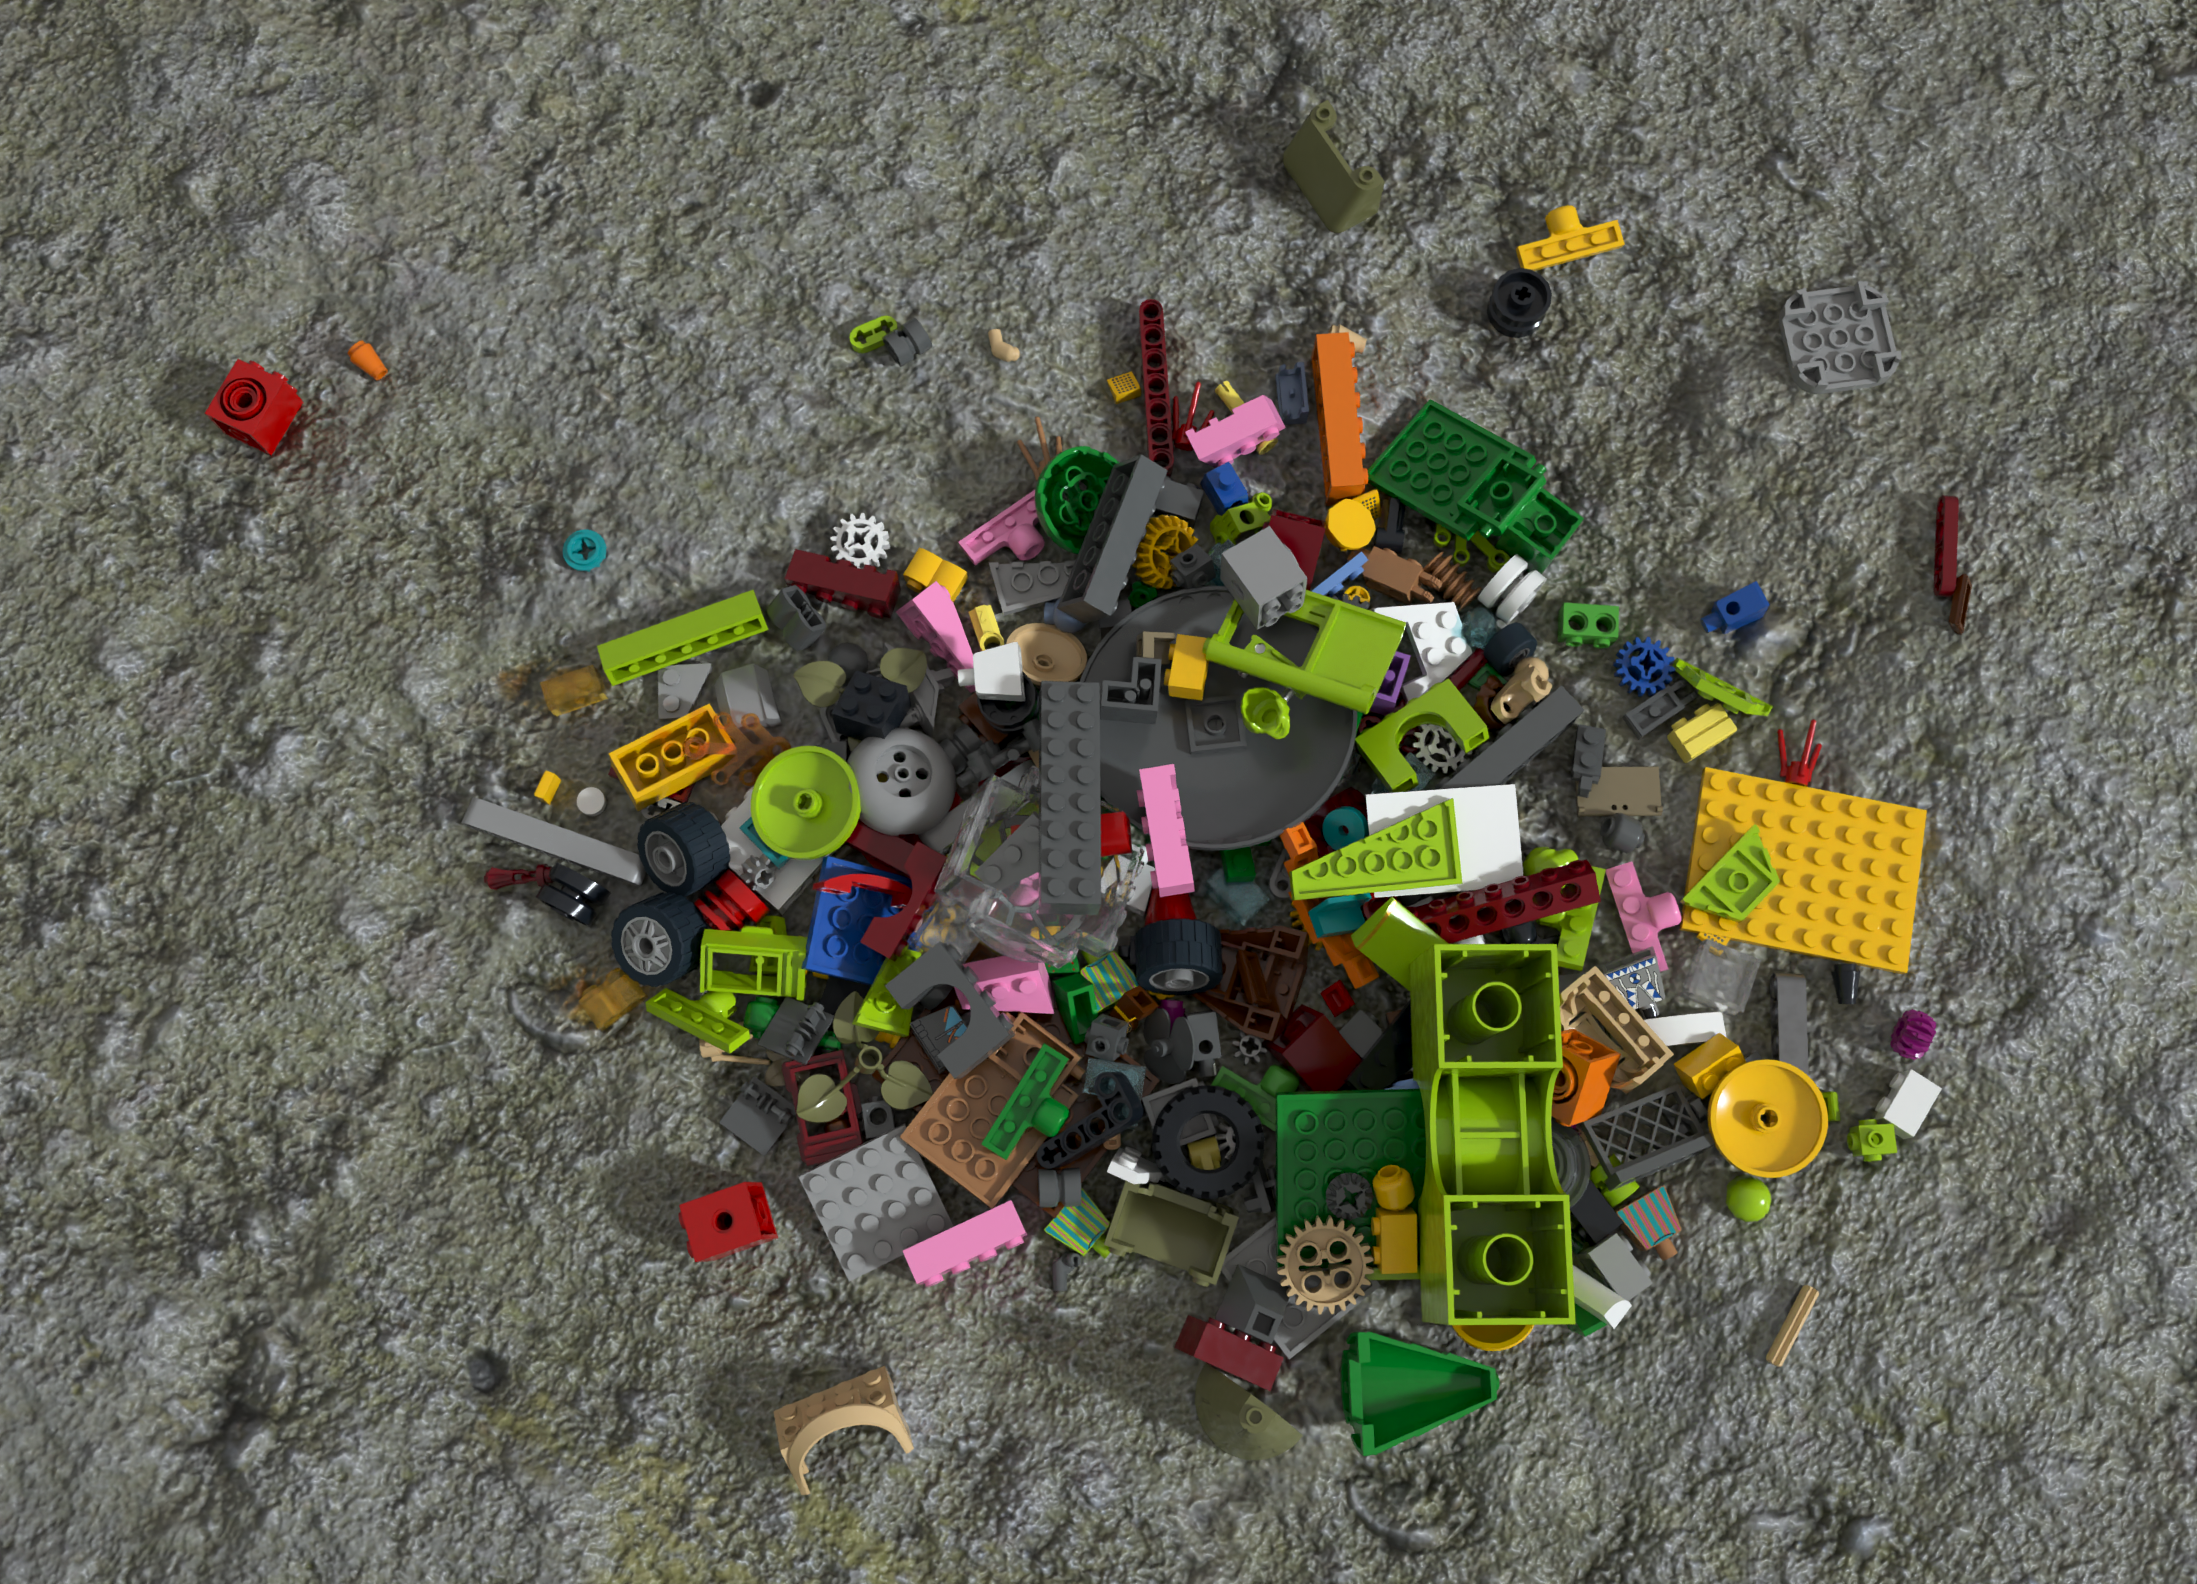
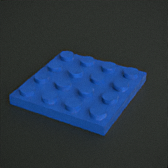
M830 856L823 857L819 881L849 874H871L892 879L912 889L911 879L905 876ZM851 886V893L842 895L817 891L806 943V957L803 961L802 969L872 985L886 957L862 944L860 941L874 917H890L903 909L891 907L892 895ZM922 924L916 933L912 932L907 940L909 943L908 949L918 951Z

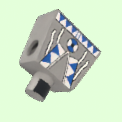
M1653 946L1601 965L1603 975L1634 1010L1639 1008L1644 1020L1653 1019L1660 1014L1655 1002L1663 1000L1665 993Z

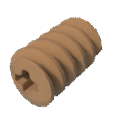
M1441 552L1423 568V571L1442 581L1441 587L1436 590L1438 592L1446 590L1443 598L1445 600L1453 598L1451 602L1455 603L1456 608L1461 606L1458 610L1459 612L1479 595L1482 588L1478 587L1472 590L1471 587L1475 580L1471 579L1465 582L1464 578L1467 575V571L1458 574L1457 570L1460 564L1456 563L1451 566L1449 563L1453 556L1443 557L1444 552Z

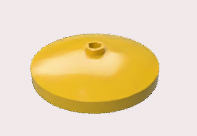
M1753 1060L1733 1068L1718 1082L1708 1105V1127L1716 1148L1731 1165L1754 1176L1777 1178L1798 1172L1817 1156L1826 1138L1828 1113L1825 1100L1819 1088L1802 1070L1778 1060ZM1763 1114L1767 1116L1765 1123L1760 1119Z

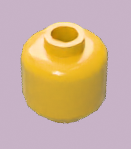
M1397 1165L1385 1166L1378 1171L1373 1179V1188L1378 1204L1384 1209L1402 1211L1415 1197L1410 1174L1404 1168H1400Z

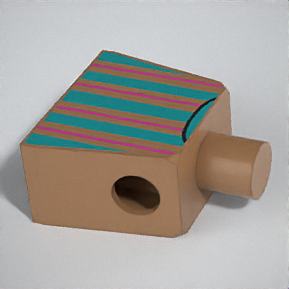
M1664 1185L1655 1187L1615 1210L1616 1214L1623 1221L1620 1228L1640 1251H1647L1654 1247L1662 1261L1678 1253L1670 1237L1679 1233L1681 1227Z

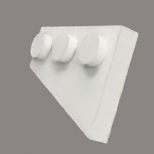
M1119 1147L1107 1170L1108 1173L1132 1184H1145L1148 1180L1154 1183H1158L1159 1180L1168 1182L1158 1169L1157 1164L1140 1157L1142 1153L1131 1147H1125V1149Z

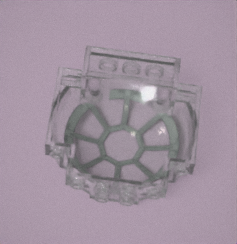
M1032 765L1022 775L1018 786L992 774L972 793L934 889L938 902L944 907H952L957 903L968 912L965 924L991 949L1012 959L1031 963H1047L1060 969L1068 962L1071 963L1079 950H1083L1097 958H1100L1107 952H1112L1118 941V936H1116L1117 929L1123 924L1127 915V911L1124 910L1126 903L1131 900L1136 889L1133 885L1135 877L1139 876L1144 866V862L1141 860L1145 850L1132 844V853L1101 857V907L1098 915L1039 914V872L998 892V889L983 883L974 873L1011 836V826L1023 824L1035 811L1039 814L1038 767ZM1100 799L1101 814L1123 811Z

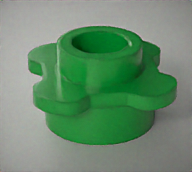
M1136 581L1132 585L1134 590L1131 592L1128 600L1133 607L1138 609L1154 600L1158 595V591L1155 587H1147L1141 581Z

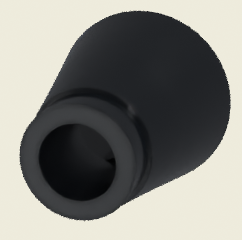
M1833 964L1834 971H1831L1838 1004H1856L1860 978L1857 964Z

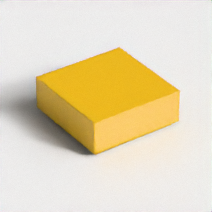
M547 770L544 771L534 796L541 802L550 805L561 779L555 773Z

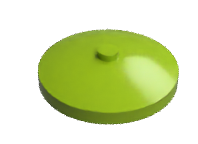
M817 746L794 747L773 758L759 774L751 796V817L759 837L775 852L797 860L817 859L838 849L854 831L861 813L859 789L852 768L839 755ZM849 781H850V784H851L852 793L850 792V789H849Z

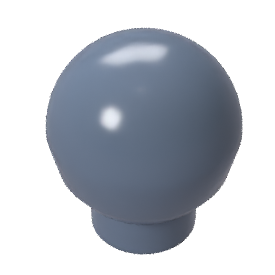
M1060 599L1056 603H1045V624L1055 625L1059 630L1067 633L1078 632L1087 624H1083L1057 609Z

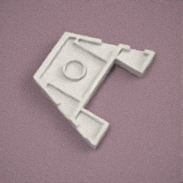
M1454 602L1370 609L1376 613L1406 622L1405 628L1422 675L1402 684L1400 692L1405 703L1413 698H1419L1428 692L1434 684L1444 681L1472 654Z

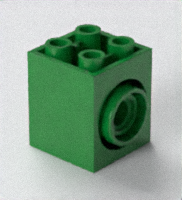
M1541 488L1501 535L1495 548L1506 552L1510 559L1518 554L1528 562L1527 572L1537 570L1540 574H1543L1572 537L1584 518L1544 488Z

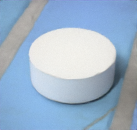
M585 788L577 797L579 810L587 816H597L606 808V797L597 788Z

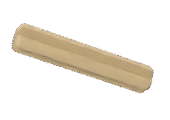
M1809 1285L1802 1286L1766 1356V1360L1776 1367L1783 1365L1819 1296V1292Z

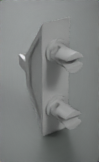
M884 642L882 657L888 651L894 649V647ZM927 666L922 683L916 690L909 693L911 709L907 712L899 728H907L918 723L925 734L932 738L938 695L943 693L946 687L953 685L954 674L950 668L934 671L930 670ZM880 668L866 672L867 674L885 679L880 673Z

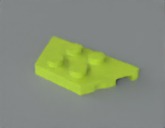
M1678 657L1672 667L1676 668V672L1699 690L1697 693L1710 701L1716 698L1724 702L1723 707L1733 713L1738 714L1739 711H1742L1746 714L1768 716L1773 708L1772 705Z
M1754 824L1680 902L1738 923L1743 921L1780 882L1775 868L1771 865L1767 848L1764 849L1758 833L1760 830L1758 826Z

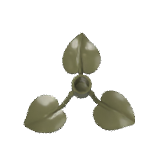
M909 648L891 649L881 659L880 673L887 680L906 685L909 694L920 686L925 677L927 669L926 655L923 651ZM816 661L806 664L793 675L805 699L816 707L825 708L832 706L837 702L839 693L843 694L845 690L841 688L846 681L844 670L839 665L830 661ZM848 737L851 753L861 740Z
M856 991L852 992L842 1001L833 1019V1032L837 1040L845 1045L856 1042V1046L861 1049L855 1059L856 1067L836 1086L831 1077L823 1074L810 1076L803 1082L798 1092L796 1114L805 1121L823 1123L840 1116L845 1110L847 1099L839 1090L858 1072L871 1074L878 1070L880 1076L886 1079L880 1088L881 1096L890 1107L895 1109H910L928 1101L933 1095L927 1078L915 1065L902 1060L894 1061L888 1068V1074H886L884 1065L881 1064L882 1054L880 1050L874 1046L861 1043L871 1042L880 1031L852 1024L864 1001Z

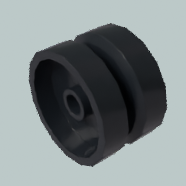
M1517 268L1509 270L1500 276L1488 301L1487 315L1491 325L1507 337L1521 338L1534 333L1539 329L1551 304L1552 293L1549 283L1541 274L1531 269Z
M555 863L549 873V877L553 882L562 887L561 890L549 884L542 885L535 898L550 906L551 910L561 916L591 927L598 914L596 910L585 904V901L597 906L604 905L611 892L582 874L562 864Z

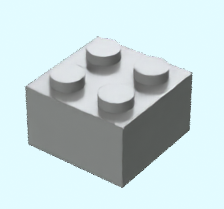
M1617 1233L1608 1234L1597 1244L1589 1245L1576 1255L1592 1278L1627 1301L1653 1284L1649 1278L1651 1275L1649 1269L1641 1260L1637 1261L1630 1252L1633 1248L1623 1235L1619 1237Z

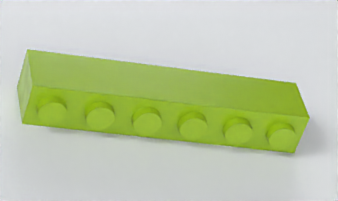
M750 590L598 645L597 649L603 670L611 685L615 686L769 629L754 590Z

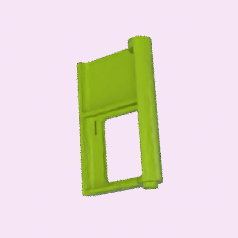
M1306 590L1302 607L1296 612H1287L1284 615L1315 625L1319 628V631L1301 667H1294L1229 644L1244 614V611L1234 599L1218 634H1214L1212 638L1207 637L1202 652L1206 654V660L1368 714L1401 642L1406 622Z

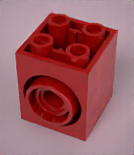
M237 359L204 414L225 435L272 456L302 406L303 401L296 394L297 389L287 383L288 379L282 374L275 371L270 374L254 361L250 360L246 363Z
M743 1182L679 1205L681 1211L678 1214L679 1222L682 1228L686 1229L689 1239L687 1241V1250L695 1262L715 1261L778 1239L762 1182Z

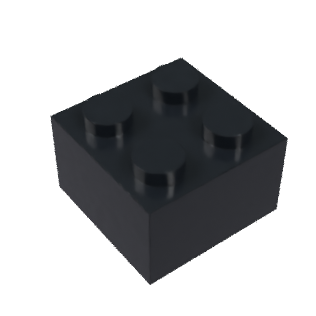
M856 670L831 712L836 732L861 741L867 737L885 739L893 729L900 727L911 707L907 686Z

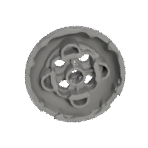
M895 728L885 739L867 737L854 748L847 760L858 784L861 806L859 819L865 825L880 833L891 836L924 833L939 824L952 806L956 793V774L952 761L940 744L919 731ZM900 756L904 762H896L893 757ZM916 772L919 775H926L927 778L924 780L919 779L916 776ZM879 773L886 774L888 781L884 783L879 782L877 779ZM849 781V789H850V792L852 793V788H851V784H850V781ZM906 792H909L911 795V797L899 796L900 794H905Z

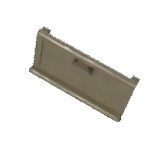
M1659 766L1602 767L1598 784H1592L1588 798L1577 796L1579 781H1575L1577 817L1612 816L1615 813H1623L1628 816H1662L1663 806H1661Z

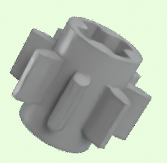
M762 854L760 858L750 855V858L744 864H741L743 874L740 875V878L752 890H755L757 886L766 889L767 886L775 881L773 871L777 869V866L765 854Z
M1240 1031L1239 1037L1241 1041L1232 1042V1046L1238 1047V1052L1233 1057L1238 1058L1241 1056L1244 1059L1245 1066L1251 1059L1257 1064L1260 1063L1258 1053H1267V1049L1261 1048V1043H1263L1264 1039H1258L1250 1035L1245 1036ZM1248 1041H1252L1253 1047L1257 1048L1251 1054H1247L1246 1048L1242 1047Z

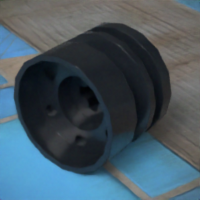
M1024 672L1025 701H1015L1017 705L1011 706L1010 710H1008L1005 704L1011 703V701L980 699L977 696L979 709L987 722L996 731L1005 735L1023 733L1024 728L1022 725L1039 717V695L1033 682Z

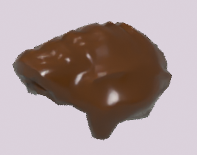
M1495 675L1487 677L1486 682L1481 686L1480 691L1476 695L1474 711L1486 724L1490 732L1499 731L1507 725L1491 710V703L1494 697L1504 687ZM1503 702L1504 709L1508 711L1510 707Z

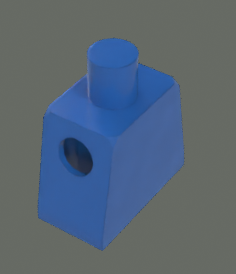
M1229 462L1207 472L1202 478L1200 485L1218 515L1223 516L1228 509H1231L1230 507L1233 503H1236L1237 506L1248 504L1247 490ZM1244 511L1240 512V518L1244 517Z
M1755 581L1715 602L1711 609L1712 613L1701 618L1700 621L1707 633L1720 628L1723 634H1727L1762 618L1770 604L1758 582Z

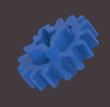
M1636 637L1633 640V645L1627 641L1623 646L1624 650L1620 649L1617 652L1616 656L1619 659L1614 661L1613 666L1619 669L1614 673V677H1622L1619 685L1621 687L1627 684L1629 686L1627 693L1630 694L1635 689L1638 690V697H1642L1645 691L1651 697L1656 693V690L1661 691L1665 689V684L1668 685L1673 678L1669 675H1672L1676 668L1669 666V664L1675 659L1674 657L1666 656V653L1669 651L1668 647L1664 649L1659 648L1660 640L1655 644H1651L1650 637H1647L1641 643L1639 637ZM1639 651L1638 657L1632 656L1628 658L1630 654ZM1657 676H1660L1658 680L1649 683L1651 677L1656 678Z

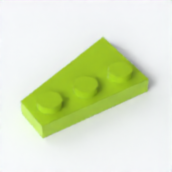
M907 949L903 957H898L895 962L886 957L852 1022L853 1025L900 1037L909 1036L913 1007L911 1009H902L885 985L921 957V952Z

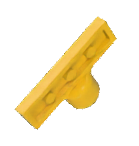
M1572 205L1553 209L1546 215L1545 221L1549 231V238L1518 246L1515 250L1521 268L1537 271L1619 249L1625 243L1618 220L1588 228L1583 227L1580 224L1576 208Z

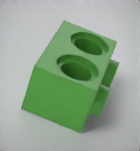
M1564 602L1558 611V642H1564L1567 646L1571 647L1593 644L1595 648H1608L1618 639L1619 606ZM1568 622H1576L1580 626V630H1573ZM1596 624H1604L1608 632L1599 631Z

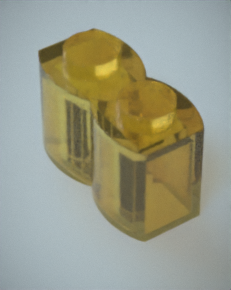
M619 967L606 975L605 978L607 980L598 987L595 984L587 988L582 993L583 997L578 1001L601 1031L613 1025L626 1013L636 1008L648 998L640 984L629 978Z

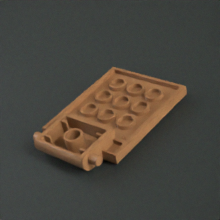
M1009 1012L1006 1013L1014 1025L1011 1029L1015 1036L962 1079H954L949 1073L900 1136V1139L990 1209L995 1208L1037 1153L1039 1147L1048 1138V1136L1033 1127L1027 1128L1007 1160L981 1144L1042 1045L1045 1043L1070 1059L1050 1091L1052 1098L1068 1107V1109L1072 1107L1079 1095L1067 1087L1064 1082L1070 1075L1080 1080L1086 1073L1078 1065L1082 1059L1079 1054L1023 1012L1017 1018Z

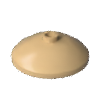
M1045 623L1023 625L1014 630L1006 644L1018 642L1021 648L1023 672L1031 679L1033 684L1041 686V681L1075 682L1082 676L1087 664V654L1082 643L1072 633L1063 632L1055 625Z

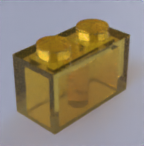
M594 665L540 682L547 707L555 717L608 699L601 675Z

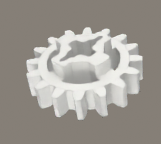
M861 513L860 519H856L853 514H850L851 521L849 522L841 519L842 527L833 528L837 536L830 537L831 543L834 545L831 547L833 555H837L836 560L850 561L859 569L864 567L865 564H874L879 567L878 559H886L887 554L884 550L890 549V544L886 541L889 539L888 531H883L884 524L882 522L876 524L875 516H871L869 520H866L864 513ZM847 535L848 541L844 544L845 547H843V540ZM878 538V545L874 551L872 547Z
M1419 725L1422 729L1421 733L1414 732L1413 734L1419 738L1418 742L1412 744V747L1419 748V752L1414 755L1415 758H1424L1421 764L1423 767L1429 763L1432 764V772H1436L1438 767H1441L1442 773H1447L1448 766L1456 771L1458 767L1457 762L1462 763L1466 760L1463 757L1465 752L1460 747L1458 754L1455 756L1454 748L1457 742L1450 733L1445 732L1442 727L1437 725ZM1430 730L1432 737L1430 743L1425 746V737ZM1440 736L1443 739L1448 738L1449 743L1446 744V751L1436 746L1440 742L1438 738ZM1440 754L1445 762H1438L1432 759L1430 755Z

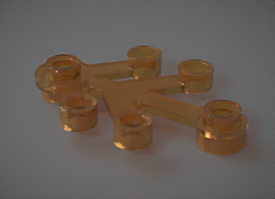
M726 712L715 714L713 723L717 728L723 729L735 743H707L700 737L692 736L687 738L682 746L683 753L690 759H700L705 754L735 755L722 768H717L712 772L711 779L717 785L727 784L730 776L752 755L763 756L751 769H744L740 772L739 781L746 786L754 785L764 767L776 757L772 752L775 745L780 746V753L791 749L790 743L785 738L772 737L761 725L756 714L746 713L741 718V725L747 730H752L763 743L752 744L732 722L731 716ZM721 715L727 718V723L724 726L718 723V718ZM749 716H752L755 720L754 725L751 727L746 724V719ZM693 742L698 745V750L695 753L689 751V745ZM720 771L725 774V779L722 782H718L716 779V774ZM747 772H750L753 776L749 783L744 780V775Z

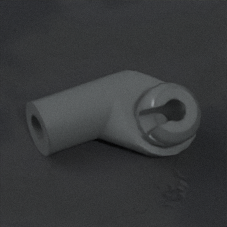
M1072 1250L1066 1251L1053 1262V1291H1067V1275L1081 1263L1079 1253Z

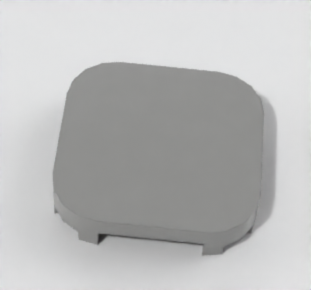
M1857 281L1854 286L1807 292L1806 288L1797 290L1785 302L1779 314V326L1790 374L1793 381L1802 390L1814 394H1825L1871 388L1884 384L1894 374L1901 361V350L1896 351L1886 310V305L1889 303L1886 293L1882 295L1875 288L1868 286V281Z

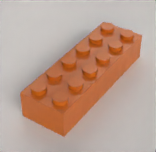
M1349 332L1316 334L1311 356L1326 506H1333L1343 499L1352 500L1364 494L1365 485L1368 484V470L1363 468L1362 459H1365L1366 456L1365 443H1360V434L1363 433L1362 417H1357V408H1360V394L1355 392L1354 383H1357L1358 374L1357 367H1352V358H1355L1354 342L1349 341Z

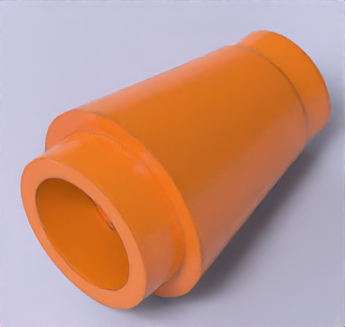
M361 340L349 349L347 355L350 357V362L376 381L382 379L387 374L388 369L370 343L366 344Z

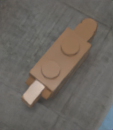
M1374 546L1372 551L1362 548L1352 550L1347 559V562H1349L1362 551L1368 559L1362 566L1365 570L1362 574L1366 587L1407 605H1410L1414 598L1429 604L1433 601V595L1420 588L1422 584L1435 589H1439L1442 585L1440 579L1424 572L1419 562L1411 558L1405 560L1388 548H1383L1382 550Z

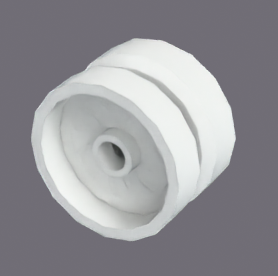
M1518 554L1514 555L1497 572L1477 598L1487 608L1494 607L1503 598V602L1496 611V616L1506 624L1511 622L1532 602L1537 592L1547 580L1537 570L1530 571L1521 580L1520 578L1528 567V562Z

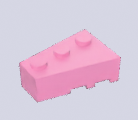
M1261 395L1232 409L1233 414L1221 421H1218L1217 417L1209 420L1210 426L1196 433L1193 428L1186 431L1185 433L1198 459L1214 468L1227 462L1232 464L1234 462L1233 459L1241 454L1247 455L1257 448L1256 445L1261 442L1276 438L1280 434L1279 431L1286 427L1271 399Z
M1024 951L962 964L965 968L969 966L975 972L979 979L976 983L981 990L984 991L986 989L996 1001V1004L993 1006L997 1011L1054 1014V990L1040 951ZM954 987L962 1009H970L966 996L958 988Z

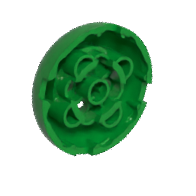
M1088 446L1073 447L1053 457L1043 468L1035 488V509L1038 520L1047 536L1060 548L1070 553L1079 554L1094 516L1093 510L1098 506L1114 464L1119 463L1110 454L1091 449ZM1079 481L1087 486L1086 490L1082 491L1079 488ZM1062 493L1066 495L1067 501L1063 500Z

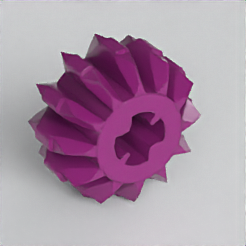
M1913 1009L1905 1011L1902 1018H1898V1023L1894 1026V1032L1891 1035L1890 1045L1893 1051L1907 1059L1916 1060L1923 1057L1924 1053L1929 1050L1930 1044L1933 1043L1932 1040L1936 1034V1022L1922 1011Z

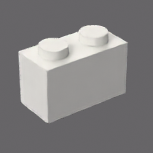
M1910 1069L1901 1073L1898 1072L1893 1077L1889 1085L1892 1088L1887 1097L1884 1096L1875 1108V1111L1878 1112L1874 1118L1877 1120V1123L1893 1124L1895 1134L1902 1139L1915 1136L1942 1089Z

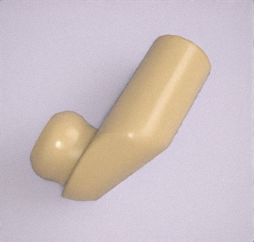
M992 329L988 332L991 352L994 357L1006 362L1016 361L1019 358V349L1003 342L1000 329Z

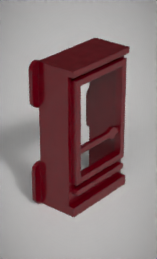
M843 1049L812 1055L806 1065L794 1060L785 1061L782 1064L786 1089L792 1093L795 1112L799 1092L795 1072L838 1063L842 1081L848 1075ZM850 1081L843 1087L844 1095L847 1099V1107H845L841 1115L848 1111L851 1127L808 1137L805 1120L797 1116L800 1131L797 1135V1142L801 1160L807 1166L826 1162L863 1144L857 1117L862 1110L857 1086L853 1083L850 1084Z

